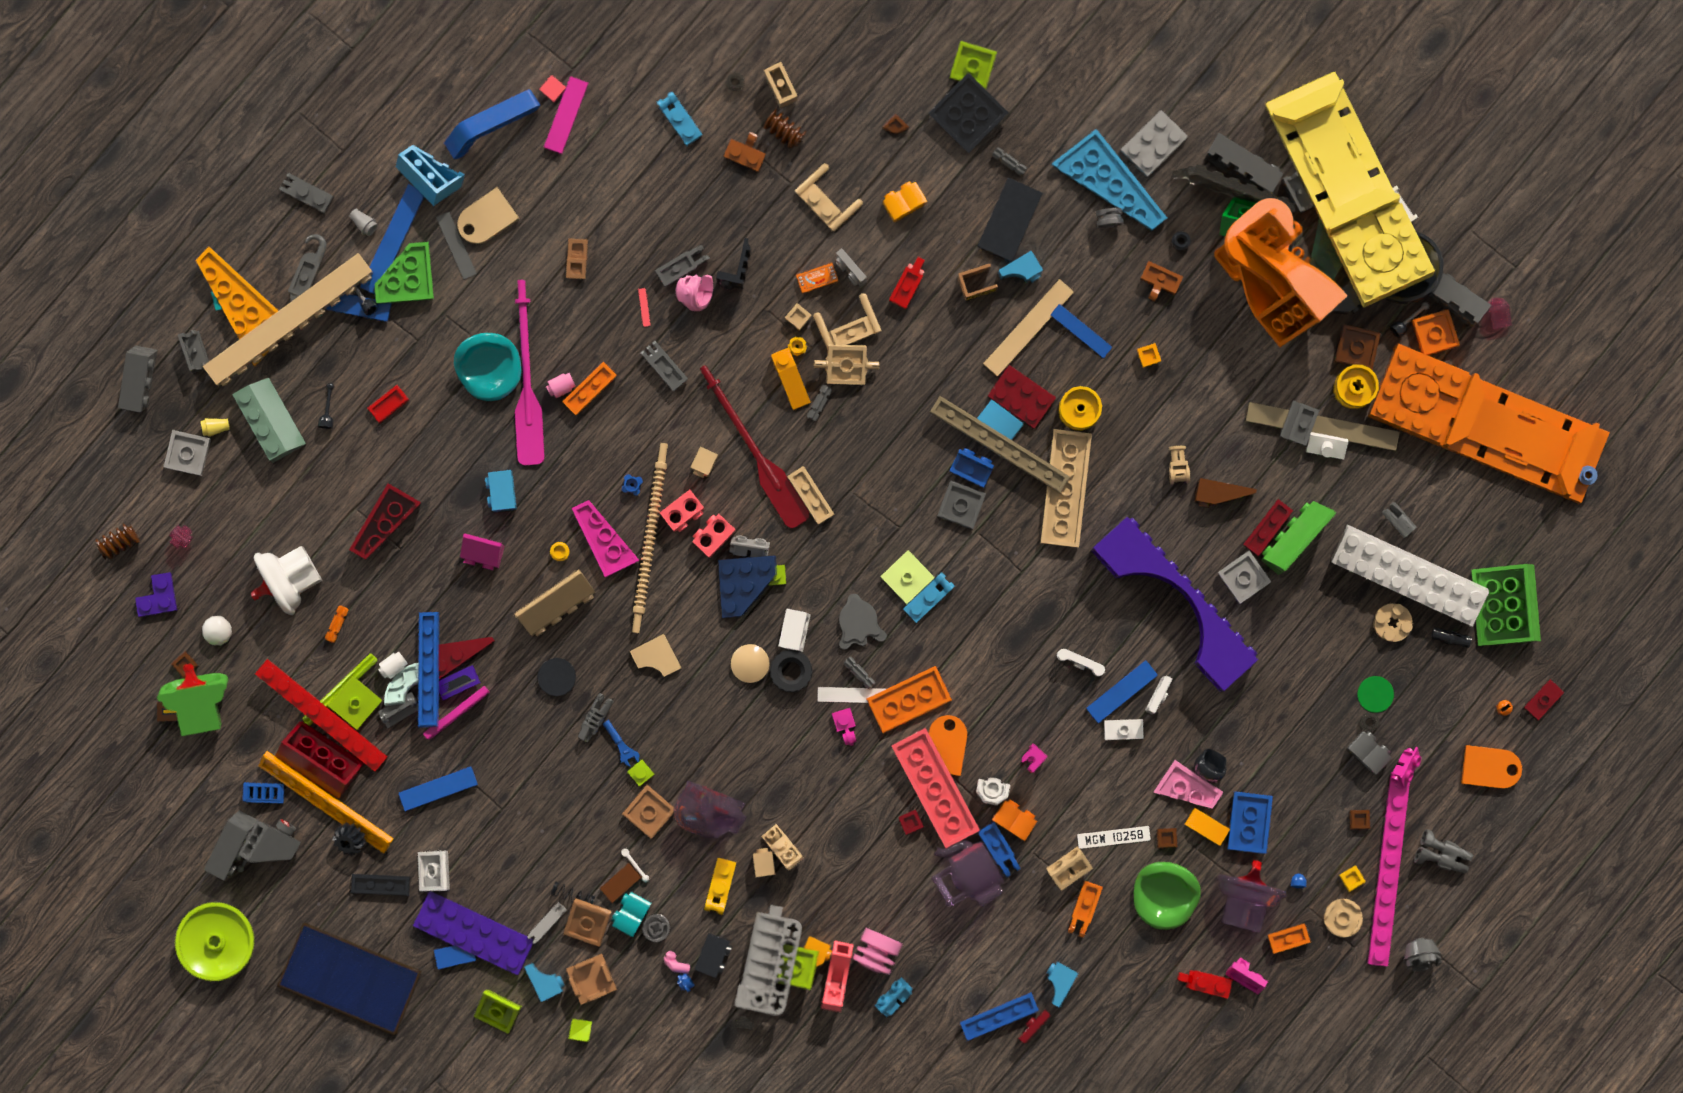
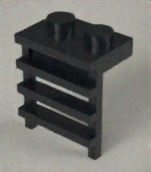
M749 238L744 239L737 275L721 271L717 272L716 280L717 284H720V288L731 290L732 287L744 289L742 278L746 279L747 276L744 267L749 266L747 256H751V247L748 244Z

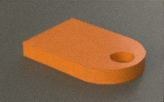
M951 715L941 716L931 724L929 735L949 773L961 776L967 741V729L959 718ZM949 719L955 723V728L951 731L944 728V722Z
M1465 745L1461 784L1508 788L1516 784L1522 774L1521 761L1513 752L1503 749ZM1511 764L1517 769L1516 774L1513 776L1507 773V767Z

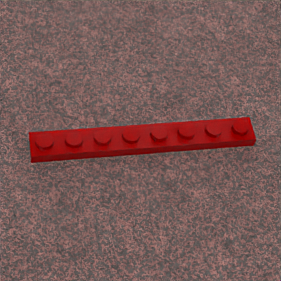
M269 659L255 673V675L373 771H376L388 757Z

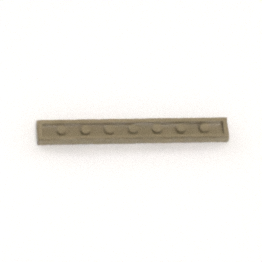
M939 396L930 411L934 416L1058 493L1062 491L1070 478L1064 472Z
M1249 402L1245 422L1282 429L1289 410ZM1317 416L1312 429L1314 433L1348 439V442L1391 451H1396L1400 433L1398 431Z

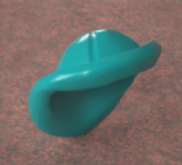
M496 333L476 334L463 341L455 352L454 368L456 374L466 390L475 398L485 401L499 400L510 394L518 385L521 377L520 356L517 348L508 338Z

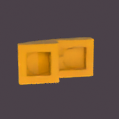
M1196 808L1193 809L1185 822L1186 826L1219 846L1230 830Z

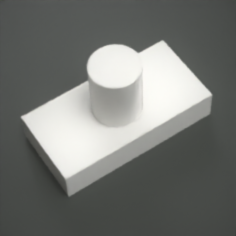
M1311 432L1306 452L1344 459L1348 439Z

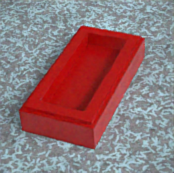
M396 385L367 409L380 424L407 403L409 399L400 387Z

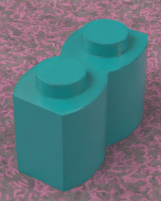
M631 892L629 895L625 894L620 903L623 905L621 911L616 910L611 921L614 922L613 927L633 937L652 903Z

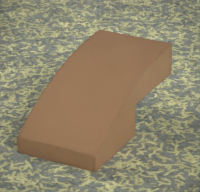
M569 238L566 278L585 279L588 239Z

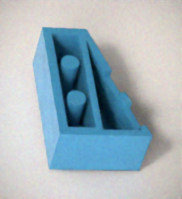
M414 145L398 154L396 168L433 206L462 187L465 174L455 172L445 163H439L433 159V156Z

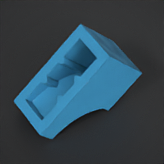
M1032 251L1001 268L998 274L1001 279L1016 276L1024 279L1025 282H1034L1041 278L1040 274L1043 272V269Z
M1056 962V964L1052 963L1047 974H1049L1048 979L1052 981L1054 986V997L1051 1003L1060 1007L1078 973Z
M533 963L525 966L541 1002L564 991L562 987L565 984L561 976L544 974Z

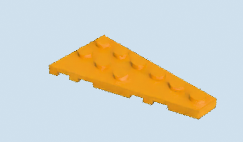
M210 247L196 259L239 340L278 312L270 302ZM266 351L264 354H262L263 358L269 351ZM260 361L255 364L252 362L253 366L255 367Z

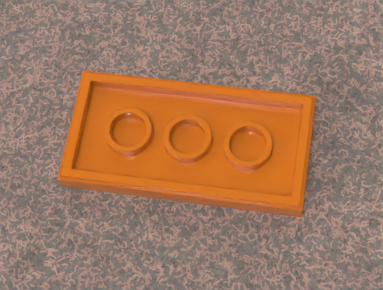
M936 666L866 699L882 733L890 731L952 701Z

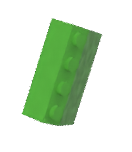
M1314 501L1310 504L1306 503L1299 510L1302 514L1298 518L1293 517L1287 524L1288 530L1285 533L1281 531L1274 539L1276 543L1273 547L1269 545L1262 552L1264 557L1261 560L1278 575L1286 571L1336 514L1334 510Z
M1521 564L1473 569V582L1489 590V594L1476 618L1478 646L1541 641L1534 565Z

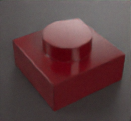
M916 810L898 817L906 835L923 828Z

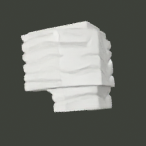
M988 778V781L978 779L976 793L983 803L998 805L1008 798L1010 785L1001 783V780L997 778Z

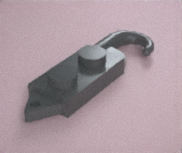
M318 234L310 235L305 241L308 244L311 240L315 239L319 241L320 246L316 254L306 253L302 256L288 290L291 302L312 287L320 268L327 244L326 240Z

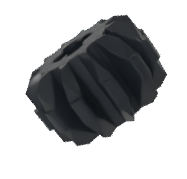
M345 823L335 830L336 832L332 837L334 840L333 845L338 847V851H343L344 856L346 854L353 856L363 849L366 843L364 838L366 833H362L360 831L361 827L356 828L354 823L351 825Z

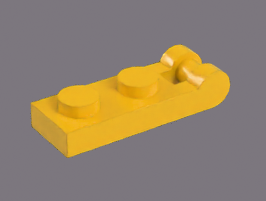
M717 858L704 908L705 911L710 912V910L717 911V914L723 915L737 862ZM713 898H721L720 904L713 903Z

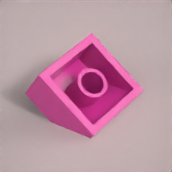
M464 534L460 558L464 559L463 563L475 566L476 562L483 564L482 568L493 570L494 567L499 568L505 546L499 542Z

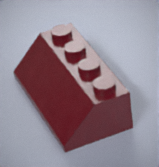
M300 721L286 736L275 754V757L338 799L347 790L364 765V762L303 721Z

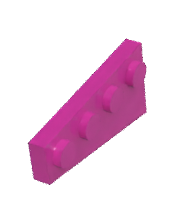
M589 500L572 508L605 578L640 561Z

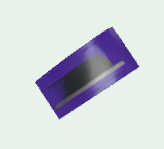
M473 665L439 681V692L443 700L481 683Z

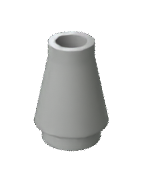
M358 209L353 210L349 216L361 233L367 236L373 234L378 227L375 219L360 212Z

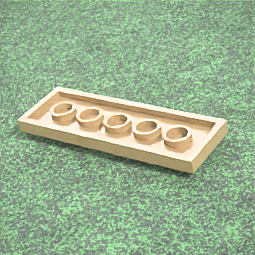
M1053 430L1050 464L1070 476L1060 493L1047 486L1041 544L1079 548L1092 438L1091 433Z

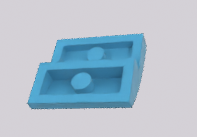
M993 400L988 403L977 418L1010 440H1013L1024 425Z

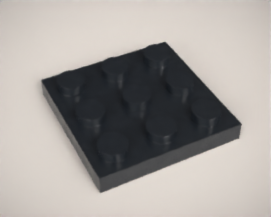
M968 72L928 114L969 154L1009 112Z

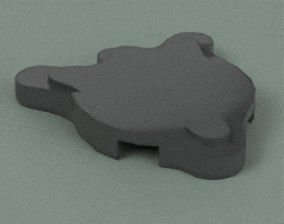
M857 594L849 595L847 603L842 608L839 616L843 633L839 642L840 648L848 649L853 643L865 646L868 636L880 642L884 641L887 634L879 627L877 614L873 606L863 601Z

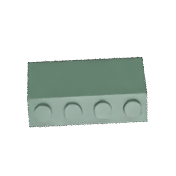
M269 378L250 384L232 394L269 461L274 463L306 445Z

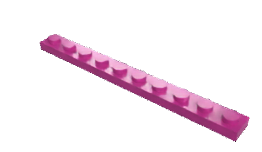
M1390 772L1368 964L1388 966L1410 786V782H1408L1404 789L1402 782L1394 783L1391 780L1392 772Z

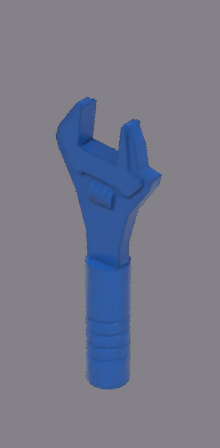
M609 720L604 722L603 726L619 747L621 763L624 762L630 767L627 759L633 756L639 762V753L629 748L622 741Z

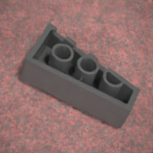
M1218 133L1204 160L1271 196L1283 175L1279 167L1266 163L1263 158L1252 154Z

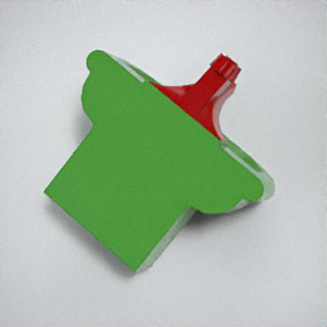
M184 665L183 670L186 677L163 685L157 696L158 701L162 702L166 709L176 711L182 736L220 729L222 723L217 703L222 700L227 687V675L211 673L196 676L193 665Z

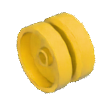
M1352 365L1345 368L1336 377L1333 392L1336 400L1342 406L1349 409H1359L1365 407L1376 397L1379 390V381L1376 374L1370 368L1364 365ZM1354 384L1358 386V390H1355Z
M1078 386L1071 388L1065 393L1059 404L1058 412L1061 421L1072 430L1083 431L1095 425L1102 412V403L1098 394L1089 387ZM1082 405L1084 407L1083 411H1079L1077 406L1080 407Z

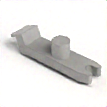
M558 902L530 932L527 938L530 939L534 936L535 940L533 943L538 942L567 909Z

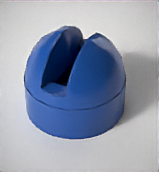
M1295 874L1291 879V887L1306 888V878L1304 875Z

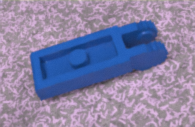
M995 822L978 831L997 865H1000L1006 877L1010 876V871L1003 863L1005 860L1010 859L1014 869L1017 871L1021 869L1014 858V853Z

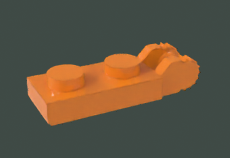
M1087 881L1083 882L1072 914L1073 918L1068 929L1069 933H1073L1078 919L1084 921L1079 932V936L1084 937L1088 924L1091 923L1103 887Z

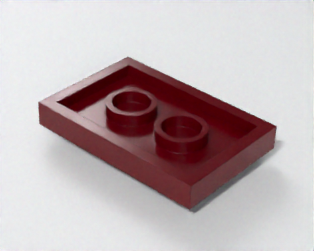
M1011 365L1007 367L987 396L1033 429H1035L1056 399L1054 395Z

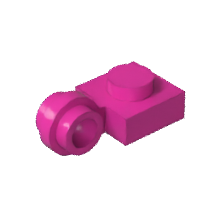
M847 708L832 713L837 732L842 730L846 732L842 734L845 745H854L853 743L857 742L854 731H849V728L856 726L851 709Z

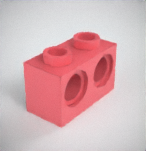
M688 490L662 510L660 515L674 532L677 530L681 532L688 527L687 522L691 519L695 521L703 515L704 507L692 491ZM688 502L696 504L694 511L689 512L686 510L685 507ZM674 513L680 514V522L672 523L670 521L671 515Z
M720 514L717 516L712 515L706 522V528L704 530L699 529L693 535L694 540L692 542L709 559L736 532V529ZM717 523L724 524L725 530L722 533L714 531V526ZM702 538H711V545L708 547L702 546Z

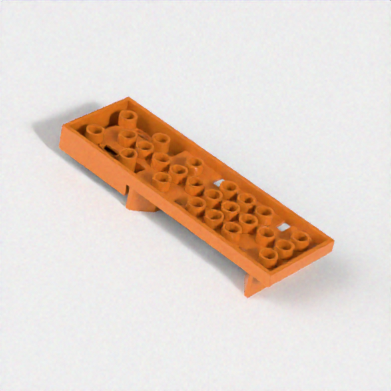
M1397 344L1393 350L1380 382L1377 395L1367 414V417L1579 504L1582 503L1589 486L1579 481L1578 478L1584 466L1596 468L1610 433L1600 429V424L1598 423L1591 425L1483 381L1480 379L1479 374L1469 375L1467 371L1401 344ZM1501 394L1508 397L1505 405L1498 403ZM1564 421L1572 423L1569 431L1562 429ZM1480 445L1487 447L1483 458L1476 456ZM1544 471L1552 473L1548 484L1540 482ZM1590 472L1585 473V477L1588 479L1591 478Z

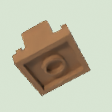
M603 954L566 969L574 993L581 1005L617 990Z

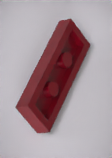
M1277 499L1244 542L1243 546L1256 556H1259L1293 510Z

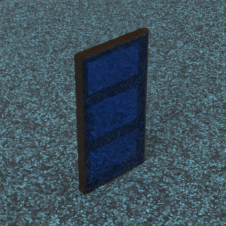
M304 922L277 987L395 1036L422 971Z

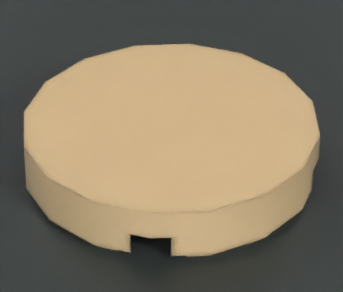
M1337 899L1331 902L1326 907L1324 913L1326 928L1338 937L1354 935L1361 928L1363 922L1360 907L1348 899Z

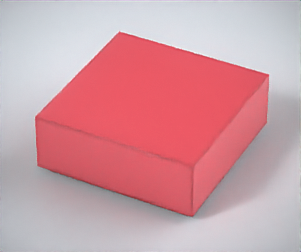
M551 75L539 90L555 102L565 91L566 87Z

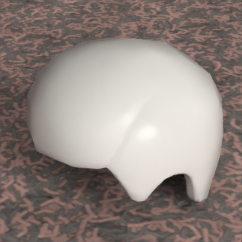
M212 616L202 626L203 637L212 645H223L231 637L232 627L224 617Z

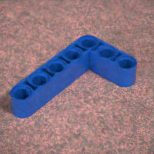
M530 89L460 122L453 129L444 144L453 159L456 160L464 156L477 139L533 113L541 105Z

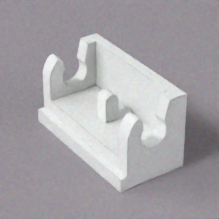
M786 609L779 647L803 652L810 614Z

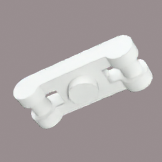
M1061 649L1057 653L1058 660L1074 662V667L1081 670L1088 668L1092 670L1095 676H1101L1105 672L1103 665L1067 649Z

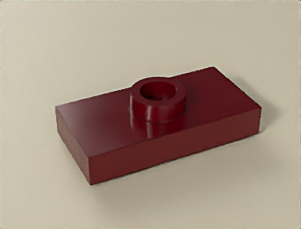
M1549 679L1523 708L1538 721L1563 695L1564 691Z
M1044 1009L1036 1019L1032 1017L1025 1024L1027 1028L1018 1038L1023 1043H1026L1050 1017V1014Z

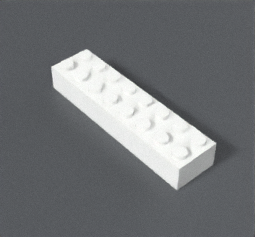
M1349 525L1346 526L1331 558V562L1470 626H1473L1489 594V590L1486 587Z

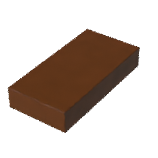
M628 863L607 881L600 890L613 903L634 885L641 876Z

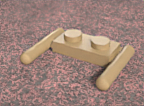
M823 164L795 192L834 232L863 205V202L857 199L848 209L841 213L831 200L814 184L829 169L827 164Z
M865 293L860 294L859 298L867 316L828 332L821 314L818 312L814 314V319L827 350L828 345H850L882 331Z

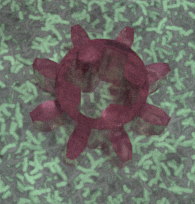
M177 525L169 534L172 538L170 543L176 548L180 546L183 548L187 547L193 539L190 535L193 531L185 525L182 528Z

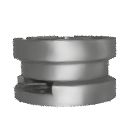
M1107 208L1096 211V217L1098 218L1097 227L1111 228L1116 225H1123V219L1121 218L1122 208Z
M660 914L650 915L643 924L642 930L645 937L652 942H659L665 939L670 931L669 921L666 917Z

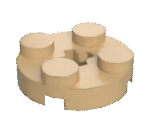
M1391 603L1382 606L1377 611L1373 626L1380 638L1390 642H1397L1408 636L1412 630L1413 621L1410 612L1401 604ZM1389 618L1397 619L1396 628L1388 625L1390 622Z

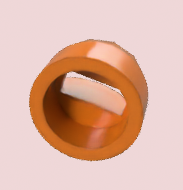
M1502 700L1497 704L1496 709L1500 715L1506 716L1512 712L1513 706L1511 702ZM1509 704L1510 707L1502 712L1501 708Z

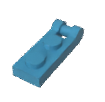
M673 92L669 93L668 97L664 100L660 99L657 101L658 106L686 146L702 136V133ZM673 103L675 108L669 111L667 106Z
M940 573L903 608L915 623L955 587L952 582L949 583L945 579L946 576L943 573ZM939 583L944 588L941 592L935 587Z

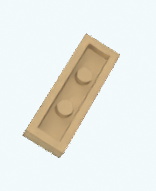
M804 466L787 476L818 525L834 515Z

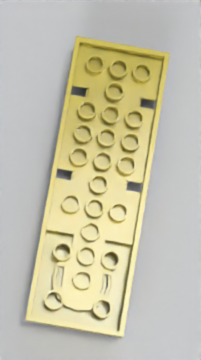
M1332 72L1267 102L1266 108L1364 308L1432 277L1435 270L1402 203H1399L1400 195L1394 193L1344 91L1343 79L1339 80L1336 72ZM1347 107L1350 114L1340 117L1338 111ZM1297 130L1299 137L1288 141L1286 135ZM1376 168L1379 174L1370 178L1368 171ZM1326 191L1329 197L1318 202L1315 196Z

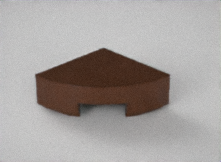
M895 114L882 128L889 133L896 134L906 131L909 126Z

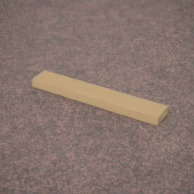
M1059 279L983 365L998 377L1052 317L1051 313L1058 304L1063 305L1074 291Z

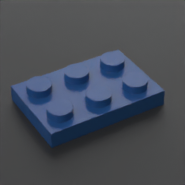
M1234 791L1227 849L1267 853L1273 796Z

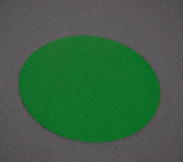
M1368 677L1358 688V700L1362 707L1370 712H1382L1393 702V687L1383 677Z

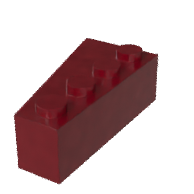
M388 483L349 550L366 560L421 502Z

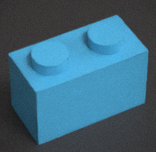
M511 470L489 472L488 477L485 478L486 489H490L491 495L487 497L488 507L492 508L493 512L517 510L513 472Z

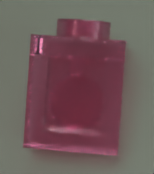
M1502 298L1491 299L1488 302L1492 305L1489 308L1491 328L1494 330L1511 326L1510 308L1507 301Z

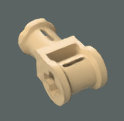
M1186 446L1169 447L1172 462L1169 463L1170 484L1185 481L1190 483V470L1188 461H1185L1184 453Z

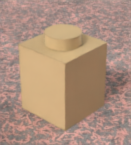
M700 447L691 465V469L694 470L693 474L704 478V476L709 477L718 454Z
M768 848L756 849L757 853L753 854L756 877L775 875L772 851L768 852Z

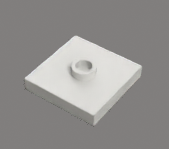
M1168 676L1161 678L1145 709L1146 712L1154 714L1160 702L1163 703L1168 695L1166 690L1172 678Z

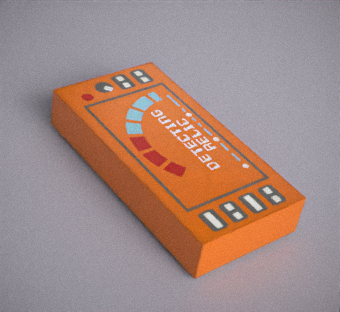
M833 263L796 275L802 294L838 282Z

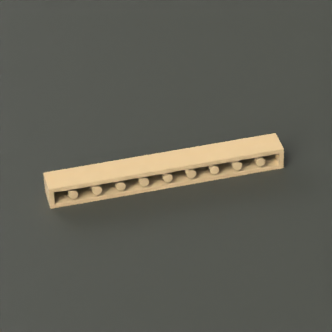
M357 253L213 358L203 368L217 386L227 385L232 381L231 377L236 373L240 375L248 369L246 367L251 362L255 364L263 358L262 354L266 351L272 352L279 346L277 343L281 340L287 341L294 336L293 332L296 329L300 328L302 330L308 326L311 318L314 316L316 318L320 317L325 313L324 309L329 305L333 307L341 301L340 297L344 294L348 296L356 290L355 286L359 283L365 284L372 278L370 276L373 274L372 270L360 254Z

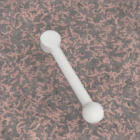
M623 849L622 855L628 858L642 876V881L648 882L649 876L645 875L629 855V850Z

